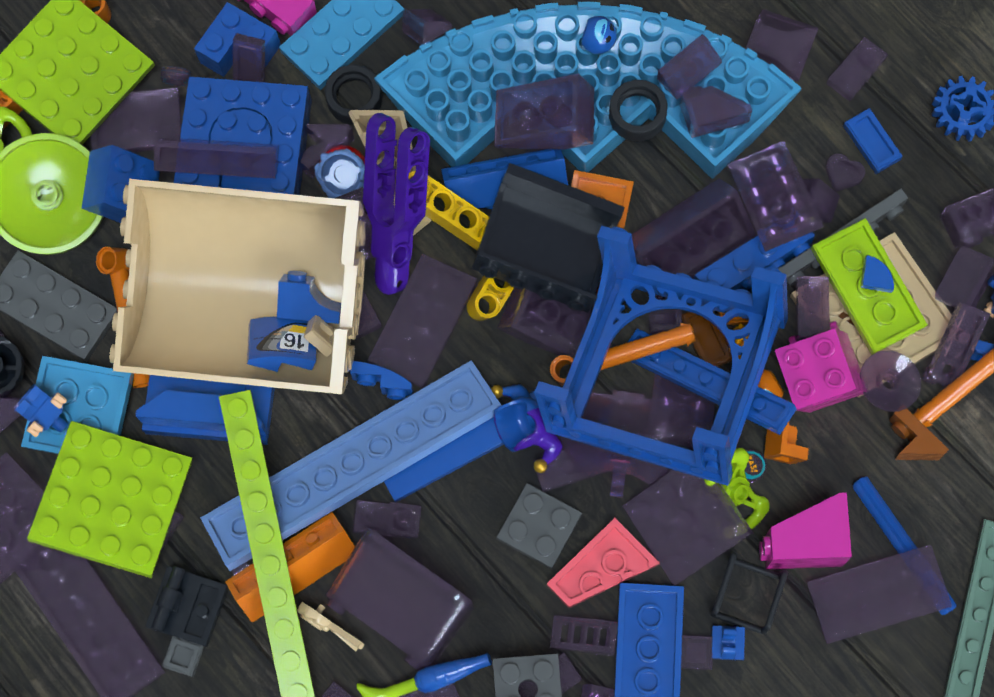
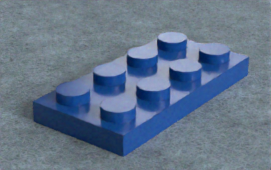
M619 584L614 697H680L684 586Z

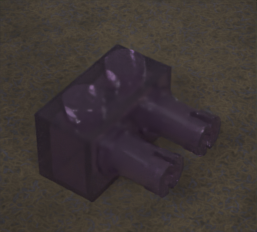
M994 188L948 205L943 210L940 218L955 249L963 245L966 248H971L980 244L984 237L992 234L994 236Z

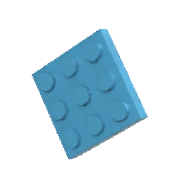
M42 356L35 385L50 397L59 392L67 399L62 409L63 412L59 416L68 425L61 433L50 426L48 430L34 437L26 431L30 423L27 420L21 447L59 454L71 421L121 436L134 373L113 371L112 368Z

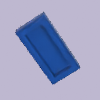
M870 108L844 122V129L875 174L902 159V154Z

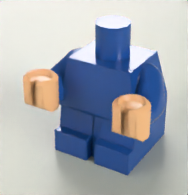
M33 384L14 406L15 411L30 421L26 431L34 437L48 430L50 426L61 433L68 425L59 416L63 412L64 403L67 401L59 392L50 397Z

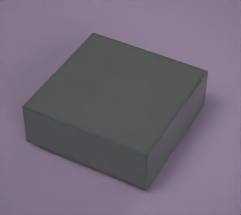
M173 636L162 667L194 678L204 646Z

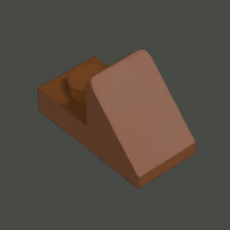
M903 405L890 418L889 421L893 424L891 426L893 431L902 439L907 438L910 441L895 460H940L949 450Z

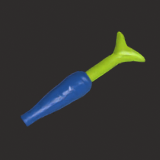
M488 653L477 657L453 660L427 666L418 670L414 678L386 688H376L357 683V690L363 697H399L416 690L423 693L434 692L465 678L479 669L492 665V661Z

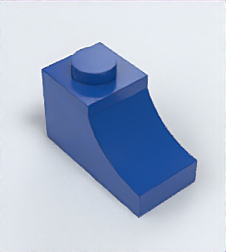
M289 271L288 274H284L278 282L277 318L309 321L317 315L326 323H340L341 303L324 296L315 285V277L307 276V273L303 271Z

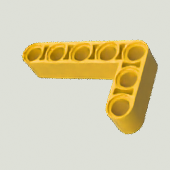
M416 171L410 172L408 178L411 179ZM428 176L425 216L478 250L489 216ZM434 197H439L444 201V211H439L435 208ZM460 214H464L469 218V228H464L460 224ZM483 276L468 300L467 312L469 316L477 321H484L495 317L504 306L514 287L505 282L504 287L500 288L495 284L494 278ZM481 298L485 299L489 304L487 314L479 309V300Z

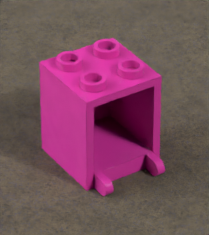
M836 321L830 322L831 330L797 341L795 335L789 337V345L775 349L792 403L796 406V411L810 413L868 393L848 333L841 331Z

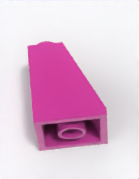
M847 492L838 493L772 526L767 534L763 536L762 542H759L760 561H765L766 569L842 567L852 557Z

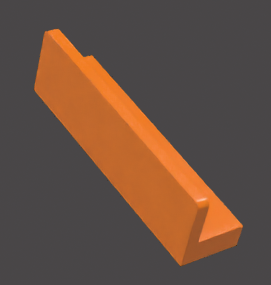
M333 512L283 543L294 595L358 553V550ZM251 564L225 581L249 620L255 622L264 616L254 564Z

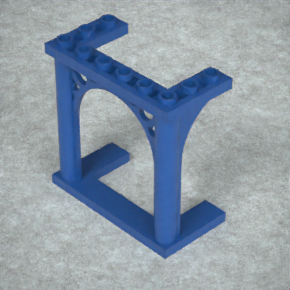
M601 226L597 238L603 268L598 297L564 385L561 388L539 381L534 392L546 432L729 486L733 475L731 461L777 331L779 328L784 329L788 320L787 274L782 273L776 268L755 266L751 276L752 293L744 289L732 290L722 287L714 281L703 282L692 279V277L684 273L673 274L665 272L654 265H639L636 262L632 233H628L620 227L609 228ZM635 289L648 293L649 300L645 305H639L633 301L631 294ZM655 294L662 297H667V299L658 300L656 299ZM623 301L631 309L629 313H621L625 309V306L622 305ZM662 309H680L698 314L720 330L731 351V374L711 431L696 427L692 437L694 451L582 418L613 339L625 325L648 312ZM718 311L725 313V315L721 317L715 315L713 312ZM734 317L749 320L748 324L739 330H731L727 327V323ZM743 338L744 345H737L735 340Z

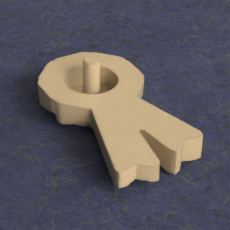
M301 602L297 611L302 619L320 631L324 630L327 632L331 630L354 651L363 648L365 644L321 615L325 609L323 605L320 604L314 610Z

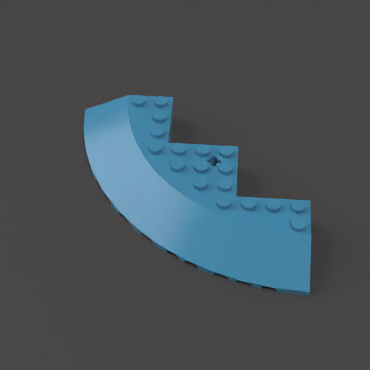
M578 2L577 5L547 3L535 5V8L518 11V8L511 9L509 13L493 17V15L479 18L471 21L472 24L458 30L454 28L445 32L446 35L432 42L430 40L420 45L418 50L408 56H402L374 77L375 82L397 109L404 112L405 118L410 125L428 134L430 146L451 167L468 164L523 115L555 147H560L562 154L579 171L587 173L625 140L612 128L609 120L610 99L613 93L625 82L635 79L647 80L662 90L668 103L666 122L662 131L712 179L752 144L802 89L773 63L771 65L757 57L758 54L732 42V38L723 34L720 36L707 30L705 25L687 19L682 21L668 16L666 12L660 11V14L643 11L641 7L620 4V7L601 5L600 2ZM593 16H604L611 20L616 27L617 41L613 48L603 54H592L586 51L581 44L587 20ZM632 96L623 101L620 106V114L625 122L641 126L649 118L653 121L656 116V107L650 99L644 96Z

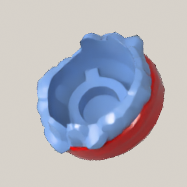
M339 145L320 155V162L314 166L315 176L328 198L348 200L363 192L365 157L361 152L350 146Z

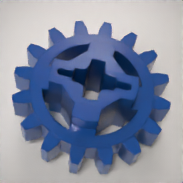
M959 76L956 84L949 79L945 84V88L940 86L936 93L938 97H935L932 105L936 107L932 112V117L940 118L936 123V127L945 126V136L953 132L955 133V140L959 141L962 135H966V139L969 142L972 141L975 134L982 138L986 130L990 131L994 125V100H991L994 95V90L986 92L984 89L986 86L985 81L977 85L975 84V77L972 76L969 82H965L963 76Z

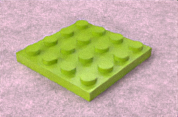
M50 0L0 54V90L52 134L68 137L83 145L151 71L155 64L80 0Z
M71 421L27 539L29 542L152 579L192 463V458Z

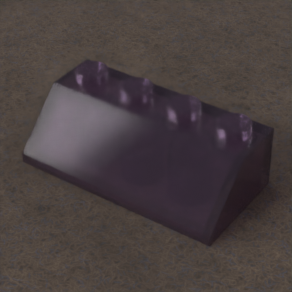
M719 178L633 233L632 239L637 264L643 266L654 265L665 272L673 274L684 273L694 279L695 274L757 235L737 189ZM655 294L656 299L663 300L664 298H666Z

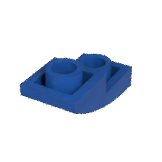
M353 361L350 374L352 379L357 381L359 385L374 386L376 382H380L382 395H387V398L392 400H404L406 396H411L414 393L412 383L399 374L374 364Z

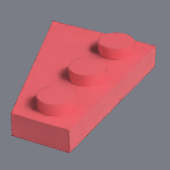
M614 518L547 583V586L568 608H571L658 566L660 562Z

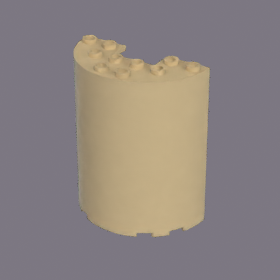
M129 179V185H125L123 191V203L127 204L126 217L122 218L120 233L121 236H124V243L131 244V249L127 250L125 259L126 267L129 268V279L125 280L123 285V298L127 299L126 306L118 307V313H114L112 320V330L116 332L115 344H112L109 355L110 363H114L113 371L343 394L348 384V377H344V373H348L353 365L355 346H350L351 339L355 340L356 335H358L363 297L365 256L363 252H359V246H364L366 238L365 222L359 220V216H363L364 213L362 203L355 200ZM289 271L306 272L307 276L315 277V285L324 296L341 303L340 323H327L335 330L333 352L326 357L316 348V362L312 370L281 363L278 372L247 364L249 322L251 319L277 317L278 282L284 274H288Z

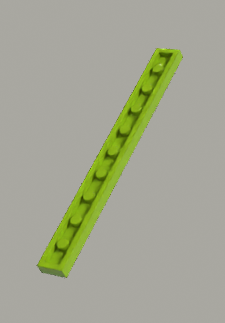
M251 390L219 396L281 697H315Z

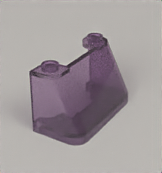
M367 528L325 595L329 599V602L326 604L341 616L345 611L354 615L393 643L407 655L404 661L417 671L422 669V667L425 668L437 662L474 610L473 603L468 597L370 528Z

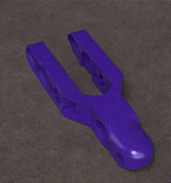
M376 113L369 119L366 128L363 203L372 225L371 253L376 258L375 283L383 294L391 295L402 291L408 283L409 261L412 257L413 232L426 213L430 138L427 133L417 128H406L398 140L397 169H395L396 123L392 117L383 113ZM386 121V128L381 135H379V127L383 122ZM417 136V144L412 150H410L411 142L413 138ZM382 151H384V158L382 162L377 165V158ZM416 166L414 176L409 179L408 176L411 168ZM401 280V285L397 287V283Z

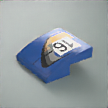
M277 317L251 319L248 328L247 364L278 372L281 363L312 370L316 362V348L304 338L308 321Z

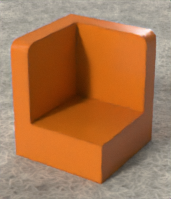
M789 422L780 435L767 429L764 458L790 465L807 461L809 448L796 445L798 429L797 427L790 426Z

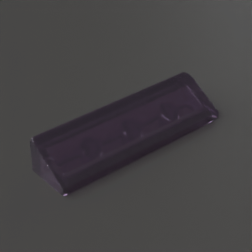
M158 137L154 140V171L276 178L279 145Z

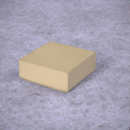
M315 315L308 321L304 338L326 357L333 352L335 330L319 316Z

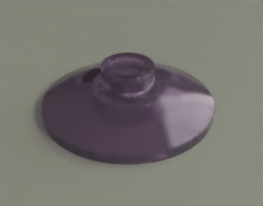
M880 351L871 355L861 368L860 379L864 388L863 394L877 408L884 411L897 412L910 407L917 400L921 391L920 374L914 363L905 355L895 351ZM882 380L890 383V389L883 385Z

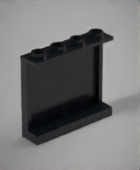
M509 163L502 177L471 269L478 271L485 277L505 281L514 288L534 292L543 299L563 303L574 311L588 313L597 300L598 296L595 294L603 268L597 235L601 226L616 227L622 218L625 207Z

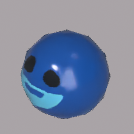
M593 16L587 20L581 44L586 51L592 54L608 52L617 41L616 27L611 20L604 16Z

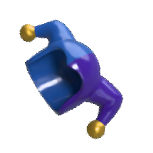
M521 384L507 387L494 385L491 390L496 398L506 396L512 399L511 402L494 410V423L501 441L512 452L520 451L533 445L544 449L542 459L534 462V470L538 473L545 472L547 465L559 456L563 446L555 434L546 432L537 400L531 398L526 388Z

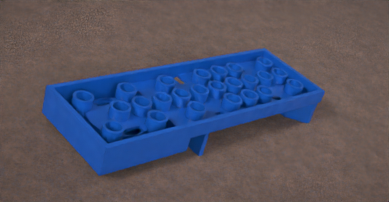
M189 77L174 183L300 195L312 103L308 86ZM150 375L146 404L136 410V417L142 423V431L145 434L228 441L219 396L251 390L262 445H268L275 388Z

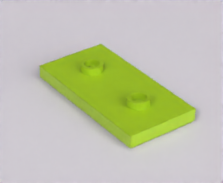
M866 218L812 245L810 249L871 355L928 326ZM867 255L879 259L890 270L894 281V291L892 293L861 288L864 258Z

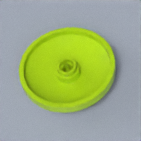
M51 133L28 135L6 146L0 152V235L15 247L39 255L65 253L86 242L96 232L104 218L81 209L90 152L81 144L68 137Z

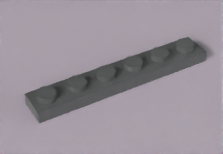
M899 189L828 237L865 218L873 231H876L880 227L878 225L880 221L886 217L891 221L904 211L902 207L908 200L907 195L902 189ZM809 248L778 270L787 274V283L789 286H792L805 276L804 271L812 266L815 270L821 266Z

